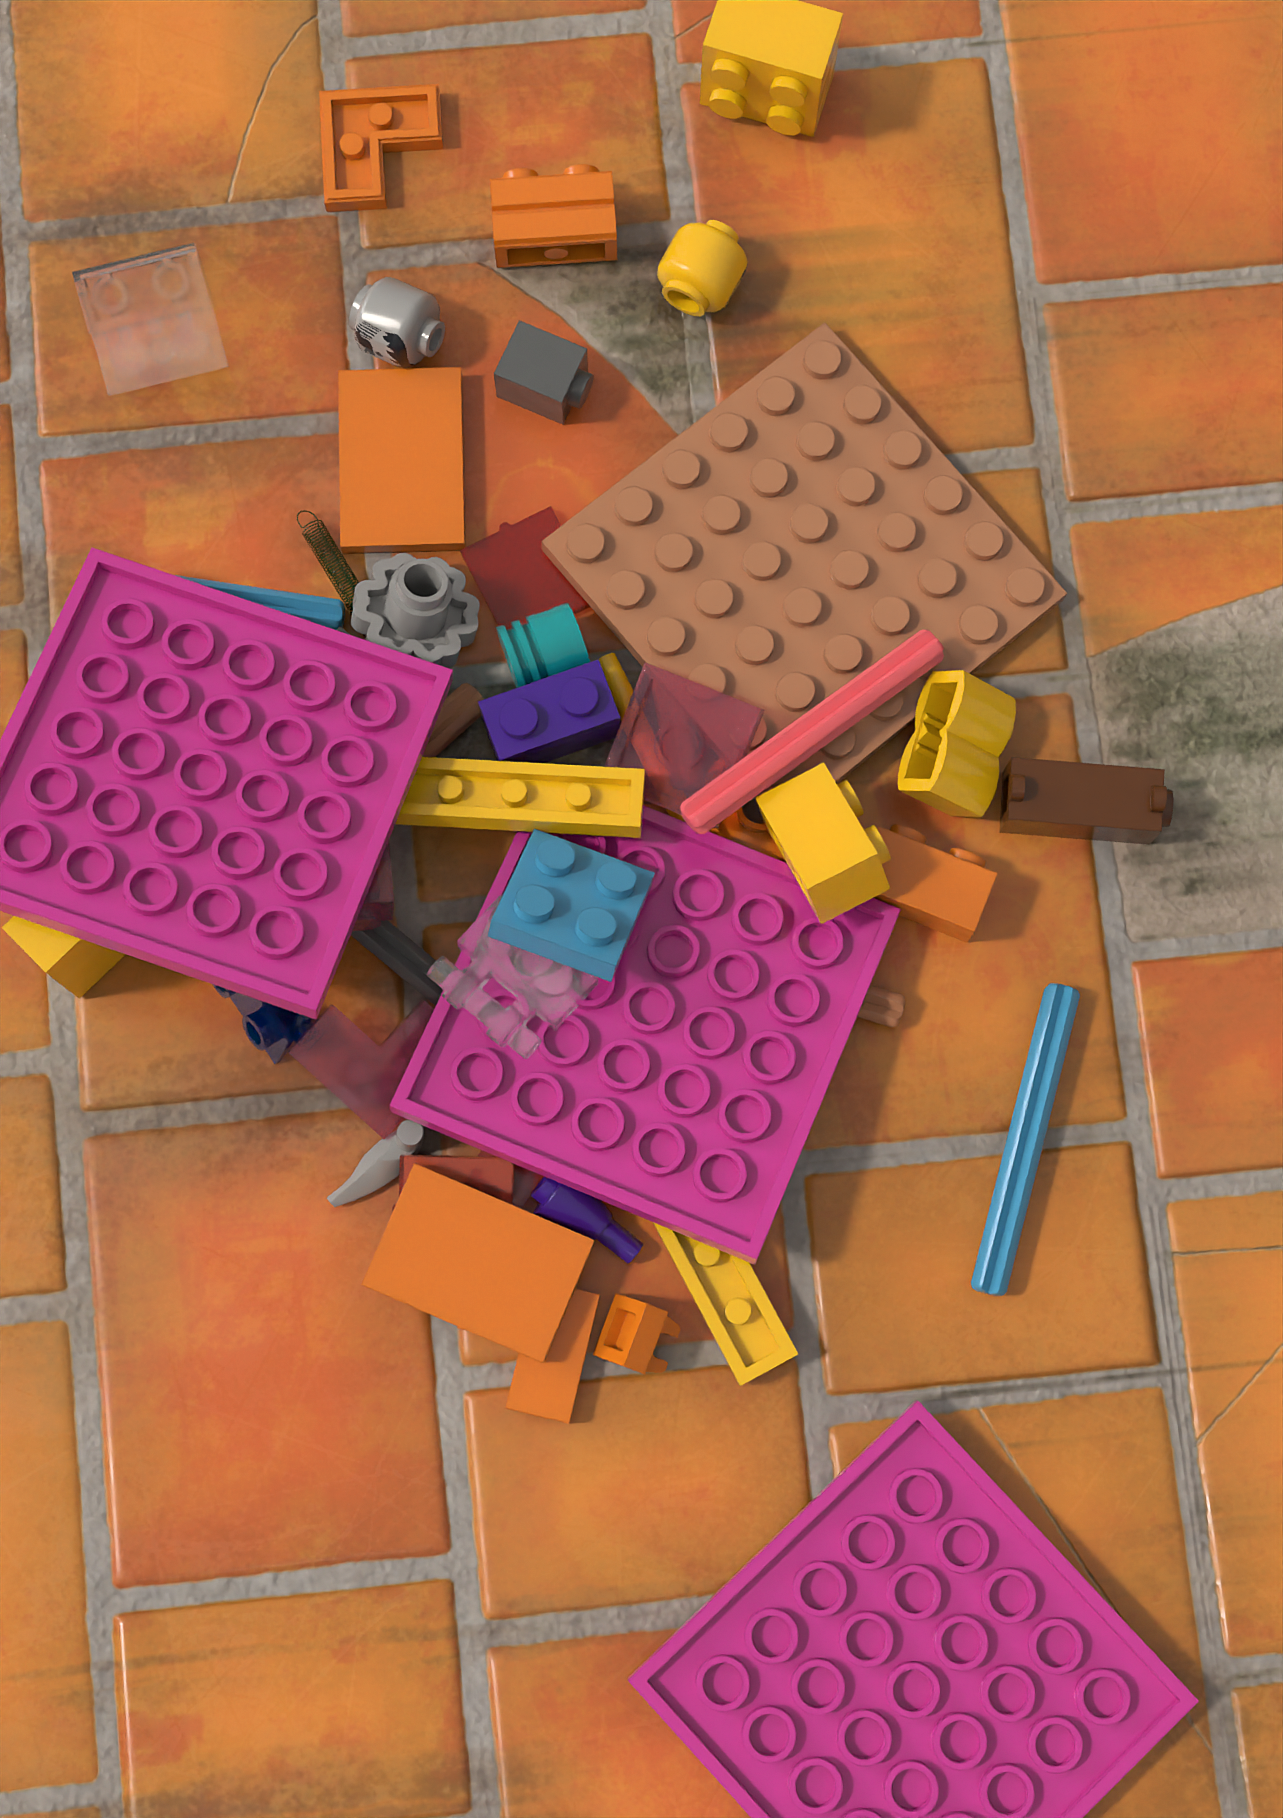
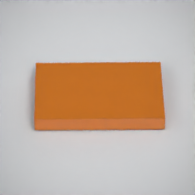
M461 367L338 370L340 548L342 553L466 550Z
M414 1163L361 1285L544 1363L595 1240Z

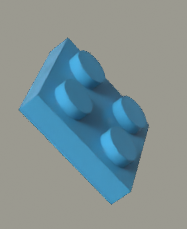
M534 829L491 919L488 937L611 982L648 896L655 873Z

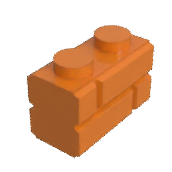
M589 164L573 165L566 168L563 174L539 175L532 169L516 168L505 172L502 178L490 179L493 238L497 268L617 260V230L612 171L599 172L597 167Z

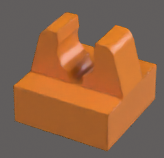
M615 1294L593 1355L644 1375L646 1372L662 1373L666 1370L668 1362L653 1355L661 1333L678 1338L680 1327L667 1316V1311L645 1302Z

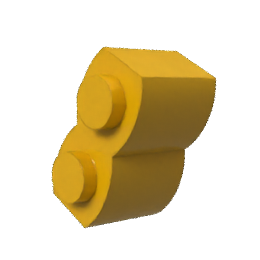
M964 670L932 671L922 688L915 712L916 731L910 738L900 762L898 772L899 791L950 816L982 817L996 794L999 778L998 757L1013 733L1016 715L1015 698Z

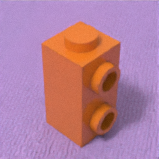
M893 824L890 830L877 826V830L891 856V860L882 864L891 889L874 898L900 908L899 916L967 943L977 928L998 873L984 868L986 861L972 852L951 848L948 854L925 845L927 838L911 828Z

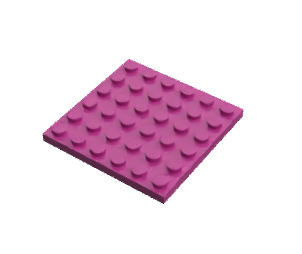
M91 547L0 739V911L317 1020L452 684L453 670Z
M643 805L641 838L548 833L655 873L650 891L612 981L609 982L488 937L491 919L532 832L517 831L390 1103L391 1112L755 1265L901 909L872 898L821 924L787 863L711 832L697 834L686 822Z
M915 1400L628 1677L629 1683L751 1818H1083L1199 1702L918 1400Z

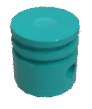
M567 602L544 612L526 616V624L521 625L519 620L511 622V629L506 630L504 625L496 627L498 638L516 688L590 662L578 623Z

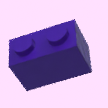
M599 659L478 701L482 721L497 761L546 763L621 736L620 715Z

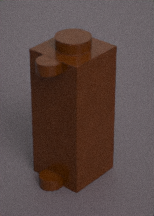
M1011 757L1003 771L999 833L1150 845L1162 832V827L1170 826L1174 803L1173 791L1164 786L1165 769Z

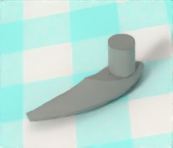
M411 1120L403 1121L396 1131L381 1139L363 1156L351 1177L327 1197L329 1202L334 1207L355 1201L376 1191L396 1178L404 1170L405 1156H416L421 1149L425 1136V1126Z

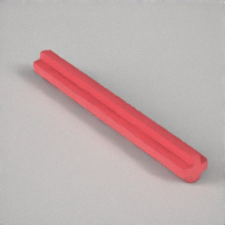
M927 629L918 631L687 798L680 805L681 815L687 825L695 833L705 834L939 664L944 658V648L939 639Z

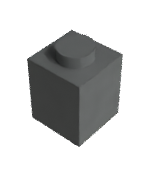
M520 320L494 372L496 396L562 425L572 406L578 409L582 408L594 379V375L588 372L587 348Z

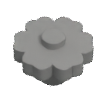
M400 553L391 559L377 561L373 566L371 580H364L356 585L353 597L351 626L355 631L365 634L367 641L449 668L456 664L461 647L469 646L474 642L478 629L477 615L480 603L475 596L463 592L466 583L465 575L458 569L450 567L443 559L438 557L416 559L411 554Z

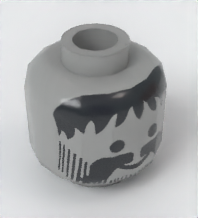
M385 277L373 285L368 284L359 291L351 307L349 326L354 330L355 340L359 348L363 352L401 368H411L417 365L425 356L432 357L442 344L445 325L440 321V307L435 296L392 277Z

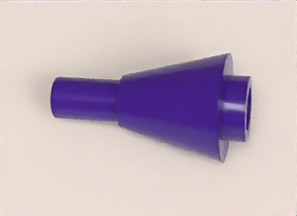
M543 1177L531 1194V1197L539 1202L533 1214L593 1240L597 1239L627 1264L635 1258L644 1244L612 1219V1213L602 1200L547 1177Z

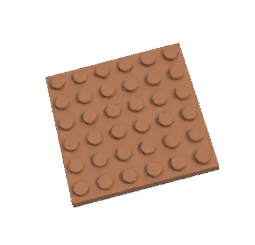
M825 322L541 541V550L645 671L660 684L669 697L677 701L689 716L690 723L730 767L918 631L927 629L939 639L944 648V658L939 664L757 796L822 763L826 765L836 784H838L915 722L917 702L922 688L932 671L964 670L971 675L974 674L1059 605L1067 595L1062 586Z

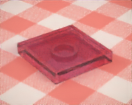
M644 663L604 767L645 769L644 800L681 815L680 805L683 801L747 756L765 710L650 663ZM720 823L713 828H719Z

